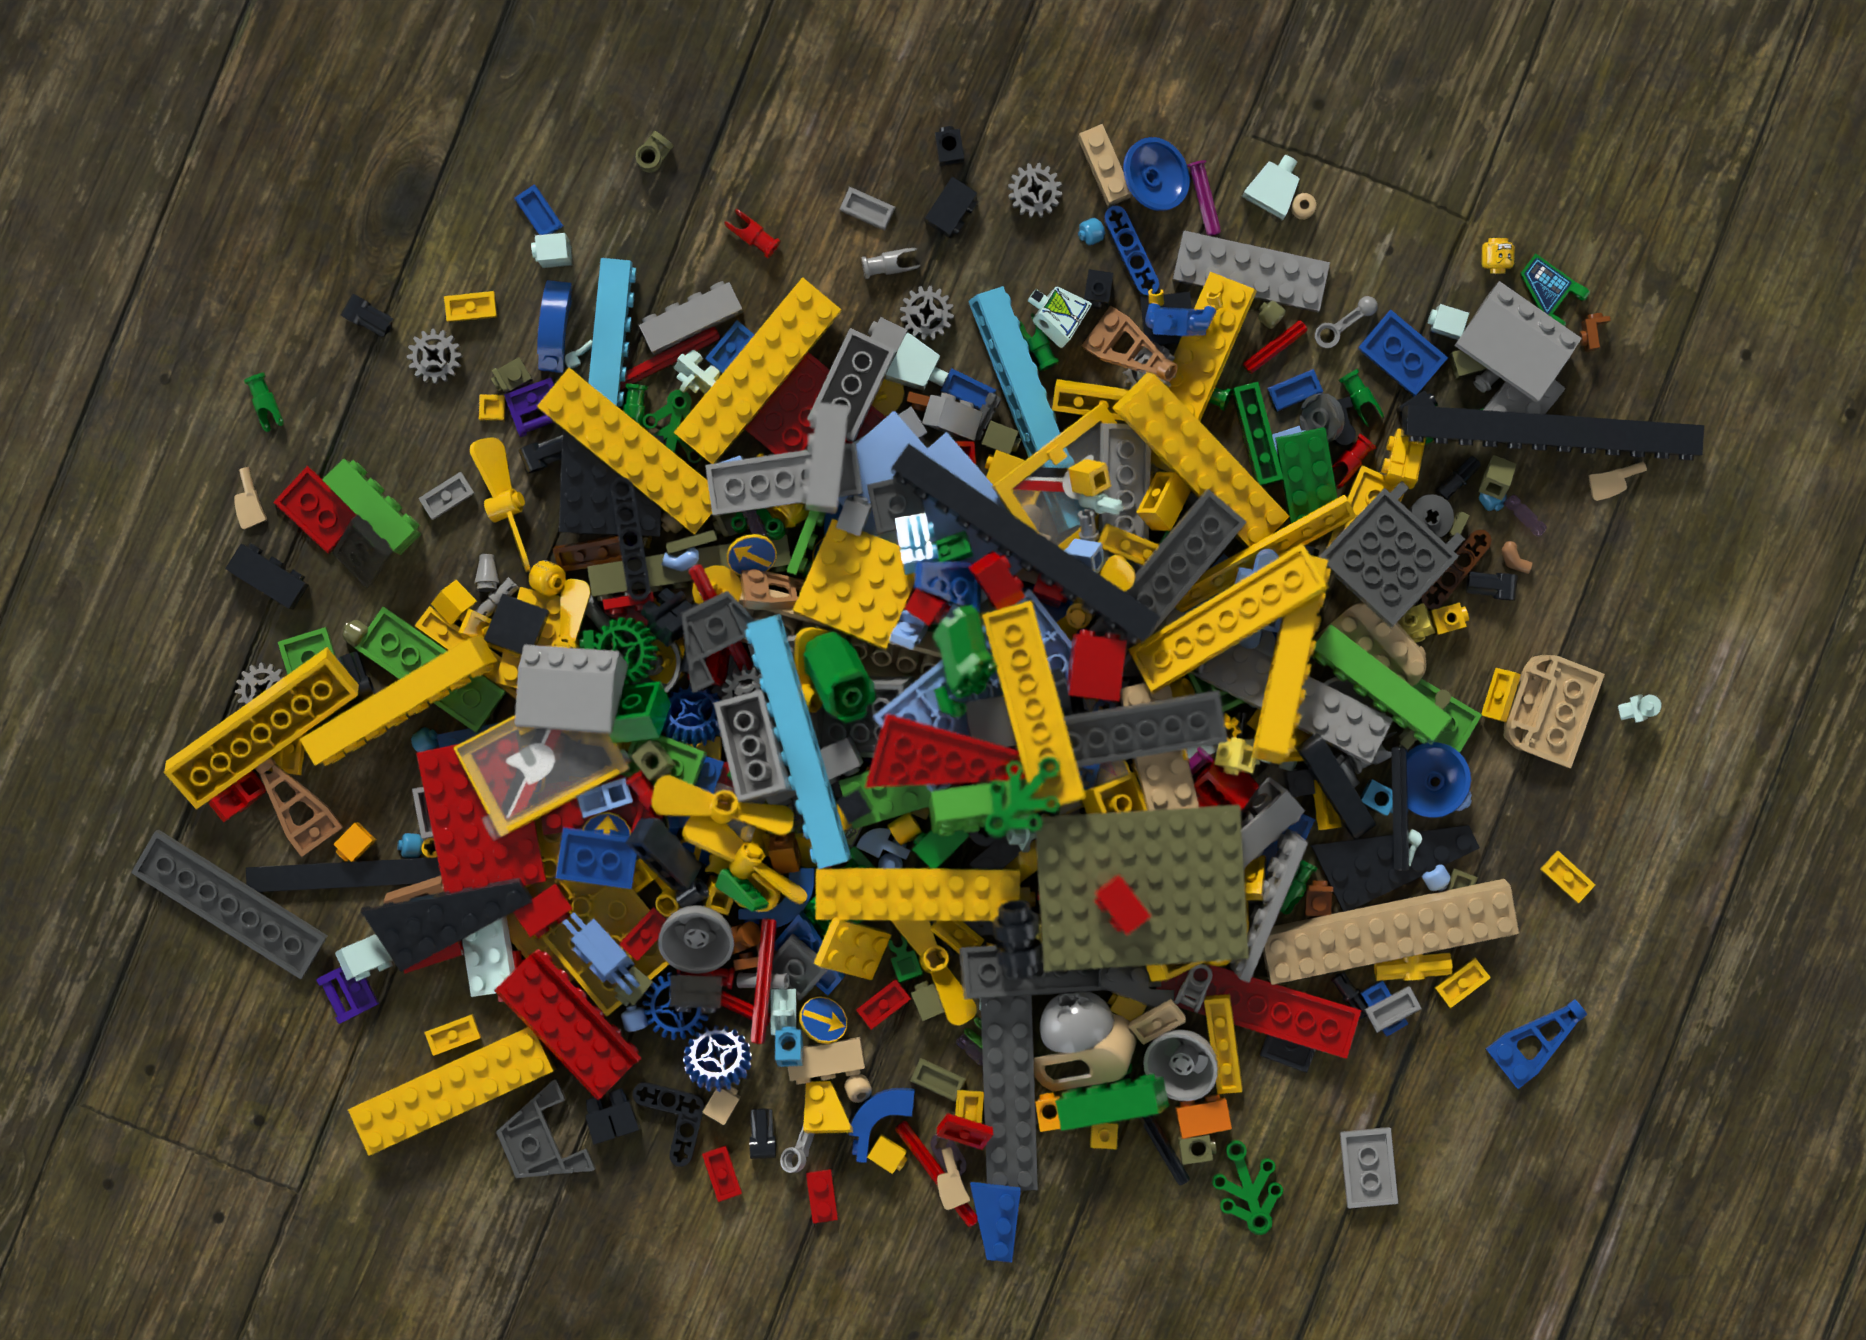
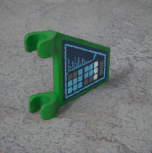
M1536 253L1520 273L1537 307L1563 326H1566V322L1553 315V313L1569 291L1581 301H1584L1590 293L1586 287L1572 280Z

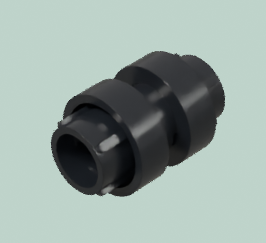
M1015 900L1005 902L998 907V916L993 919L994 937L1001 941L996 945L997 963L1004 967L1007 976L1011 978L1030 977L1038 971V963L1043 959L1042 943L1039 939L1035 938L1040 933L1039 916L1032 912L1029 903L1026 901Z

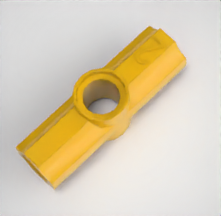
M1450 953L1418 954L1375 963L1374 974L1376 981L1393 979L1420 980L1428 976L1451 975L1452 959Z

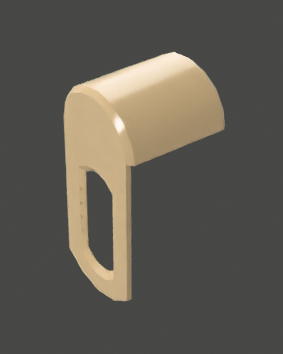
M1113 1014L1114 1024L1111 1032L1094 1047L1075 1053H1057L1033 1058L1034 1077L1042 1086L1052 1092L1123 1079L1127 1074L1138 1040L1137 1036L1129 1028L1130 1021L1122 1016ZM1081 1059L1086 1062L1090 1069V1073L1086 1075L1054 1080L1046 1074L1045 1066Z

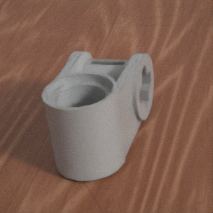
M1202 963L1189 970L1174 1003H1182L1193 1008L1194 1012L1198 1013L1212 979V972L1208 965ZM1204 968L1208 972V977L1204 981H1197L1193 976L1196 969Z

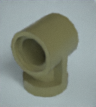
M654 131L644 145H641L636 151L635 158L639 167L649 173L657 171L674 145L660 133ZM646 153L656 155L655 160L650 164L642 161Z

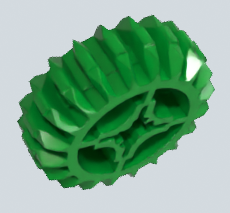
M621 617L618 619V622L616 620L609 621V627L603 625L601 629L604 634L597 633L595 636L599 642L591 645L597 648V650L610 651L613 641V649L611 651H619L620 654H623L624 647L629 648L627 653H625L626 656H622L628 664L624 680L625 686L632 685V681L640 683L641 677H649L646 669L654 670L655 667L651 664V661L659 659L657 656H653V651H657L659 648L658 646H652V643L657 638L649 636L651 630L644 628V623L641 621L636 623L634 618L626 620ZM623 632H631L638 641L630 642ZM641 651L639 661L637 662V655Z

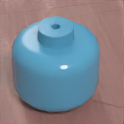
M1091 218L1079 225L1080 231L1078 236L1081 241L1085 240L1086 244L1093 245L1104 239L1105 229L1098 219Z
M1480 492L1479 500L1487 511H1492L1493 509L1499 511L1504 507L1503 503L1506 501V494L1502 500Z
M423 727L412 735V746L417 752L436 749L439 745L437 741L438 734L434 730L430 731L428 728Z
M405 833L402 836V840H398L397 849L401 850V855L404 858H419L422 854L423 839H421L419 834Z

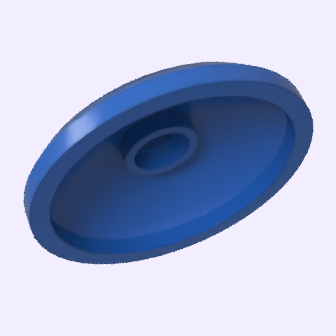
M1156 137L1141 139L1129 148L1124 159L1123 171L1128 189L1135 199L1145 207L1156 211L1170 210L1179 205L1188 193L1190 175L1186 161L1178 149L1168 141Z
M1434 742L1432 745L1429 743L1421 744L1407 752L1408 809L1420 816L1429 818L1443 817L1456 811L1465 802L1471 788V772L1465 758L1453 747ZM1439 778L1440 784L1436 787L1432 786V780Z

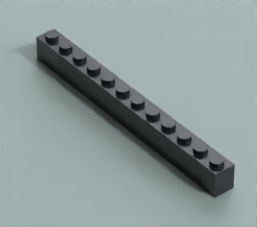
M1406 405L1403 406L1401 437H1408V442H1423L1424 438H1431L1435 444H1448V440H1458V445L1473 446V441L1483 442V447H1498V443L1507 444L1509 449H1522V445H1532V450L1547 451V446L1556 447V452H1571L1572 448L1581 449L1583 454H1596V450H1605V455L1620 456L1621 451L1630 452V457H1645V453H1652L1654 458L1669 459L1670 455H1679L1678 460L1694 461V456L1703 455L1704 425Z
M908 443L891 467V473L894 474L892 478L903 486L908 484L915 488L913 492L923 500L929 498L936 503L934 507L945 515L949 512L955 516V521L965 529L971 527L978 532L976 536L988 544L990 541L998 546L997 550L1007 558L1013 556L1019 560L1018 565L1030 573L1032 570L1040 575L1039 579L1050 587L1054 584L1061 589L1060 594L1070 601L1075 599L1083 604L1081 608L1092 616L1096 613L1104 619L1102 621L1103 624L1112 630L1117 628L1125 633L1123 637L1130 643L1136 645L1138 642L1142 645L1160 620L1161 616L911 444Z

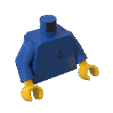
M1150 289L1148 291L1149 305L1145 323L1148 328L1153 329V334L1178 336L1206 335V330L1210 326L1216 310L1224 305L1221 292L1213 297L1212 292L1207 293L1208 306L1204 309L1161 307L1164 304L1163 290L1161 289L1159 294H1153V289Z

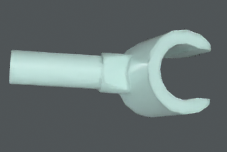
M592 340L579 350L570 352L565 356L567 368L573 369L581 364L578 357L592 347Z
M1411 829L1408 834L1409 843L1412 844L1409 848V866H1411L1415 851L1422 841L1421 834L1414 829Z

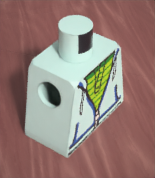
M1055 287L1048 296L1035 289L1028 299L1029 303L1039 309L1033 318V323L1060 348H1063L1071 339L1092 305L1089 301L1060 287Z

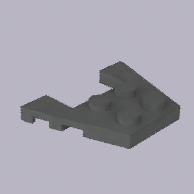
M728 591L681 613L690 685L693 693L714 683L703 658L745 638V631L748 629L747 624L756 621Z
M1145 965L1098 968V988L1141 1002L1148 1007L1155 1008L1170 999L1174 1002V990L1149 989V974Z
M557 1079L549 1083L496 1131L516 1178L588 1172L596 1169L587 1148L565 1158L561 1156L542 1110L566 1100Z

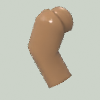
M1506 542L1501 550L1506 566L1529 574L1532 562L1520 559L1515 542Z

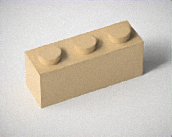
M1103 124L1079 133L1078 140L1107 207L1131 198L1132 194L1126 184L1124 172Z
M860 1037L838 1040L829 1044L820 1043L803 1046V1066H788L790 1081L796 1080V1084L811 1082L812 1077L821 1076V1080L836 1078L835 1073L845 1072L846 1076L861 1074L860 1069H865Z

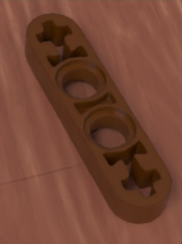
M1480 529L1473 531L1456 550L1455 553L1457 555L1461 553L1467 554L1470 557V564L1467 567H1461L1456 559L1444 572H1449L1454 576L1455 581L1452 586H1444L1441 582V576L1434 582L1440 589L1447 592L1445 595L1440 592L1436 596L1437 604H1427V593L1431 595L1438 589L1433 587V585L1420 597L1421 604L1424 603L1428 610L1438 609L1442 606L1488 550L1492 539L1487 531ZM1483 535L1485 537L1483 539L1485 546H1478L1474 550V552L1478 553V555L1475 556L1474 553L1469 549H1466L1465 546L1468 545V547L1471 548L1476 542L1474 536L1479 537Z

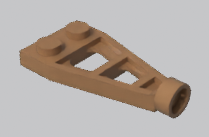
M1112 306L1108 308L1081 345L1084 350L1104 362L1142 373L1149 372L1167 382L1173 379L1178 370V365L1167 359L1130 317ZM1124 332L1129 333L1134 339V344L1126 354L1112 350ZM1142 347L1147 348L1153 354L1146 364L1134 360Z
M757 569L742 570L740 582L744 609H792L798 599L796 589L802 590L806 580ZM769 585L788 589L789 596L777 598L770 596Z
M272 757L255 768L263 780L286 837L301 857L343 828V825L331 809L280 768ZM272 767V773L266 774L265 772ZM280 782H286L296 792V795L286 803L280 800L275 791L276 785ZM298 801L304 802L314 811V816L301 826L294 824L289 813L290 807Z

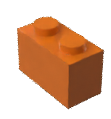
M1219 1094L1205 1096V1101L1195 1103V1100L1180 1101V1106H1175L1181 1138L1184 1139L1232 1129L1226 1099L1224 1097L1220 1098Z

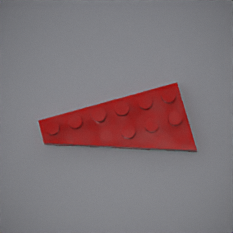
M886 713L865 788L973 783L995 780L1010 781L1007 772L1008 764L1013 761L1022 764V760L1018 750ZM1018 765L1012 766V774L1019 772ZM1023 771L1020 779L1026 778L1025 771Z

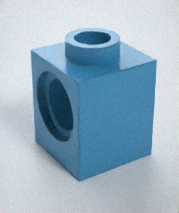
M1369 779L1360 796L1364 805L1384 816H1388L1389 812L1393 814L1392 789L1373 779ZM1380 791L1385 793L1387 801L1383 806H1378L1374 800L1376 793Z
M783 1027L782 1030H775V1061L778 1067L803 1066V1035L801 1030H797L796 1027ZM788 1041L796 1043L792 1050H784L783 1045Z

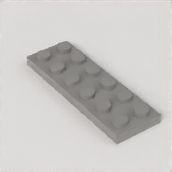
M1183 231L1173 281L1204 287L1209 273L1213 272L1257 290L1255 299L1269 302L1276 301L1278 304L1319 312L1330 262Z
M856 443L844 444L838 497L863 494ZM807 450L705 465L712 515L801 503L803 484H809V478H804L806 459L811 460L812 453H807Z
M1288 828L1285 834H1282L1278 840L1277 848L1279 849L1276 856L1272 857L1269 861V873L1264 881L1263 900H1257L1256 904L1253 903L1249 909L1250 918L1247 936L1249 959H1236L1229 962V967L1241 980L1250 982L1308 844L1296 831Z

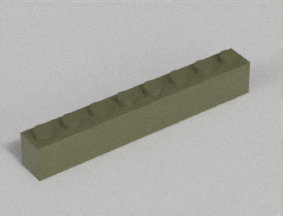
M784 535L780 540H771L776 548V561L773 567L770 568L772 573L786 572V567L789 566L791 561L787 535ZM731 544L697 549L699 560L696 565L701 564L703 569L713 565L725 566L730 569L727 563V551ZM686 551L669 553V555L679 557ZM665 554L645 557L650 592H662V587L671 585L673 589H682L688 587L687 583L693 582L688 572L689 569L678 571L662 566ZM631 559L627 562V566L631 571H638L641 569L642 563L639 559ZM622 561L587 566L592 598L598 597L599 602L611 599L615 594L623 593V596H628ZM635 583L631 587L634 595L638 594L640 590H646L645 586L641 583Z

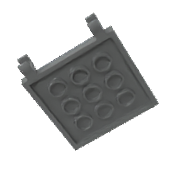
M1403 481L1391 493L1384 488L1319 556V558L1328 560L1326 568H1330V572L1390 628L1400 620L1459 557L1454 550L1465 540L1457 532L1445 544L1398 501L1409 489Z

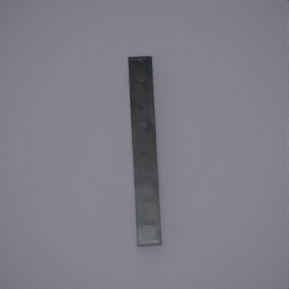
M438 857L246 867V885L257 892L416 884L441 876Z

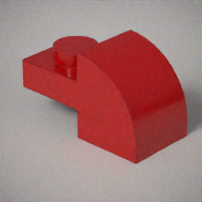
M252 770L212 798L208 803L220 819L225 822L238 812L241 813L267 790Z

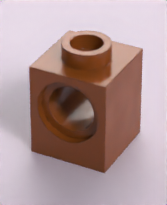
M795 832L786 835H770L768 853L773 870L780 874L800 871L801 852Z

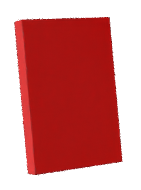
M309 466L273 502L328 554L361 520Z

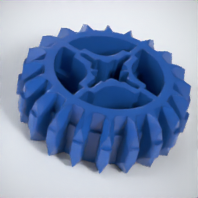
M690 684L686 690L679 687L678 693L670 692L669 700L671 705L662 729V733H665L666 737L686 745L692 744L696 748L698 743L706 746L707 740L714 742L715 735L721 736L714 703L722 700H719L717 693L711 694L709 688L704 691L700 689L693 693ZM677 712H679L680 714H678V718L674 720L673 717ZM710 713L711 717L706 721V716Z
M672 972L667 973L668 981H665L663 976H659L658 981L661 985L658 986L655 982L650 985L655 992L648 990L645 992L646 996L651 997V1001H643V1005L650 1006V1009L645 1010L644 1014H652L653 1018L647 1021L648 1025L654 1021L658 1024L654 1027V1032H657L660 1028L664 1029L662 1037L665 1038L668 1031L672 1032V1040L676 1039L677 1032H680L682 1039H686V1030L693 1036L696 1034L693 1028L694 1025L698 1029L703 1028L699 1019L708 1020L709 1017L702 1014V1012L711 1010L710 1006H703V1002L709 1001L710 997L701 996L707 990L706 987L698 990L696 986L699 985V982L690 983V976L682 980L680 973H678L677 979H674ZM676 985L688 988L695 998H682ZM669 986V1002L657 1006V998L660 992ZM674 998L679 999V1002L689 1003L680 1008L679 1014L675 1012V1009H665L674 1003ZM697 1005L694 1019L685 1025V1009ZM659 1014H672L675 1022H677V1026L667 1024L661 1019Z
M715 1025L714 1031H709L705 1027V1034L702 1035L696 1032L697 1040L690 1039V1047H685L684 1052L686 1056L683 1058L686 1065L685 1071L687 1074H690L692 1082L697 1081V1085L700 1088L706 1085L709 1092L713 1087H716L720 1093L722 1086H726L730 1090L731 1083L739 1085V1077L746 1078L747 1073L745 1070H750L751 1068L749 1062L752 1059V1055L749 1052L750 1045L745 1043L743 1035L738 1036L736 1029L729 1033L727 1026L719 1030V1027ZM709 1047L707 1053L701 1055V1053ZM714 1052L716 1053L717 1057H720L721 1065L719 1064L718 1060H715ZM734 1059H736L733 1066L726 1070L728 1064L734 1062Z

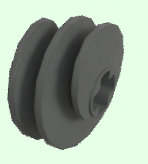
M1434 494L1422 496L1409 509L1439 538L1446 535L1452 528L1454 521L1453 509L1450 503L1441 496ZM1428 511L1430 514L1435 513V524H1432L1431 521L1429 523L1426 522L1425 518L1428 516Z

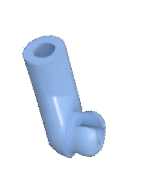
M691 547L679 557L665 553L662 566L685 571L696 565L699 560V552Z

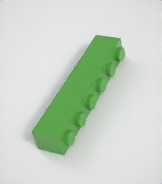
M1330 625L1315 643L1313 659L1322 666L1327 664L1334 670L1332 673L1343 682L1345 680L1349 681L1354 685L1353 690L1362 697L1367 695L1374 701L1373 705L1383 713L1388 711L1394 716L1393 720L1402 728L1407 726L1414 731L1413 736L1421 743L1425 744L1428 742L1432 745L1450 723L1452 717L1333 625Z

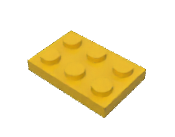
M833 916L814 963L823 968L872 980L891 934L884 930L848 920H841Z

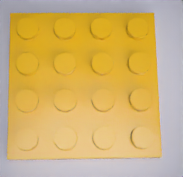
M832 519L795 603L793 612L887 650L890 644L891 633L899 622L901 613L915 586V573L905 575L899 545L862 531L860 536L836 528L838 521Z

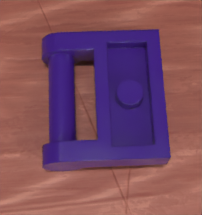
M551 377L504 394L520 437L528 435L527 432L554 423L547 415L523 423L521 418L523 415L540 410L537 408V405L554 386Z
M341 967L316 979L319 986L322 985L337 1015L335 1018L338 1024L379 1004L367 978L356 981L354 977L347 980ZM335 978H337L352 1008L347 1012L331 982Z

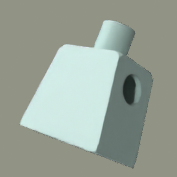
M1288 155L1283 156L1279 165L1269 161L1246 188L1242 197L1283 220L1288 212L1300 179L1292 174L1297 161Z
M906 333L886 373L885 379L924 391L928 381L943 386L949 373L936 367L940 358L939 354L911 334Z

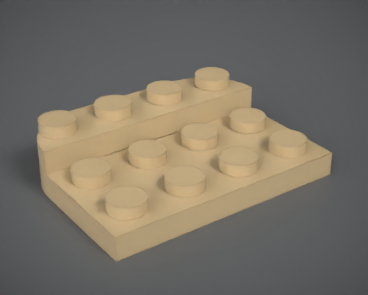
M1361 600L1351 605L1314 637L1318 641L1327 628L1333 625L1411 686L1420 681L1426 670V653L1423 647H1419L1398 622L1390 628Z
M1555 655L1532 657L1522 671L1507 722H1504V738L1518 750L1571 768L1605 674Z

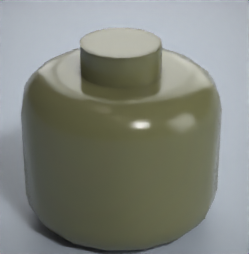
M1270 301L1268 304L1264 302L1258 309L1261 311L1258 315L1259 321L1269 329H1273L1286 314V310L1276 301Z
M359 620L348 622L343 628V639L353 647L358 646L362 638L367 634L368 626Z

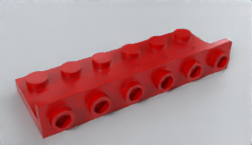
M537 949L521 962L494 991L598 1100L642 1058L638 1055V1049L621 1037V1031L615 1025L609 1024L605 1020L601 1009L589 1003L585 992L573 986L569 981L570 977L562 969H557L552 963L551 956L545 951Z

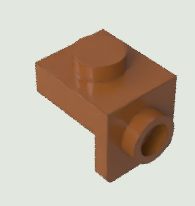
M1594 313L1587 315L1588 319L1581 322L1582 331L1579 332V337L1582 338L1580 344L1585 346V352L1595 351L1600 348L1597 325L1609 323L1611 321L1610 316L1603 317V313Z

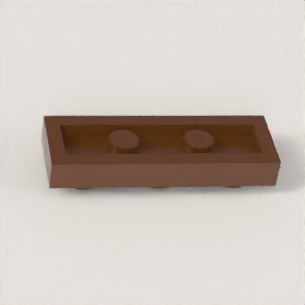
M618 535L565 544L553 548L556 563L564 572L588 568L587 566L622 561ZM624 536L623 542L628 546L626 536Z

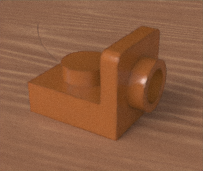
M909 391L907 404H910L915 411L925 412L930 397Z
M1312 880V885H1307L1305 915L1326 916L1331 914L1334 887L1327 886L1328 881Z
M760 943L757 945L758 956H754L753 952L738 954L739 959L734 960L735 971L758 967Z

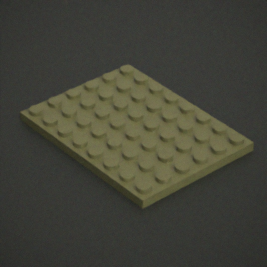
M1240 805L1040 817L1043 821V826L1040 830L1036 831L1044 971L1249 959ZM1035 818V827H1037L1039 822ZM1117 874L1123 878L1151 915L1149 919L1128 935L1123 930L1118 933L1110 923V920L1113 918L1107 910L1102 912L1094 902L1097 898L1094 892Z

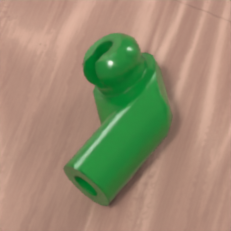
M946 686L933 689L938 707L942 713L954 718L961 717L966 713L967 707L965 703L950 699Z

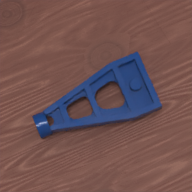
M1574 999L1565 1007L1503 1034L1489 1045L1486 1050L1514 1086L1519 1089L1540 1072L1570 1031L1580 1020L1587 1016V1013ZM1568 1011H1571L1575 1017H1569ZM1551 1021H1557L1561 1026V1031L1551 1041H1547L1541 1034L1540 1028ZM1533 1035L1540 1040L1542 1046L1534 1059L1527 1060L1517 1048V1043L1519 1040Z

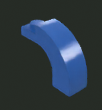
M549 280L546 282L538 328V370L560 373L564 371L565 336L568 314L571 307L572 283Z
M800 868L798 872L789 873V880L801 886L808 895L803 904H798L786 896L781 903L769 911L752 912L749 909L740 908L739 919H744V923L750 921L759 924V919H774L777 922L776 928L795 919L811 899L815 884V868Z
M886 1089L874 1094L860 1106L851 1123L853 1132L849 1133L850 1136H859V1140L853 1141L852 1155H857L856 1162H867L870 1131L879 1119L888 1115L912 1116L915 1089Z

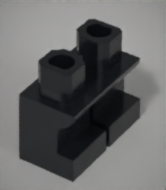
M666 588L657 598V602L661 606L658 607L649 600L642 606L641 614L648 620L646 628H649L657 639L666 647H669L684 634L681 613L699 604L695 603L692 605L689 603L682 590L674 594Z
M622 1088L609 1092L612 1102L611 1106L604 1108L601 1098L597 1100L595 1097L586 1100L588 1113L585 1116L593 1145L613 1139L616 1136L619 1137L640 1130L641 1125L636 1117L631 1099L627 1100V1096Z

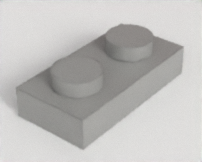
M459 472L418 499L430 518L434 520L474 495L475 492L463 473Z

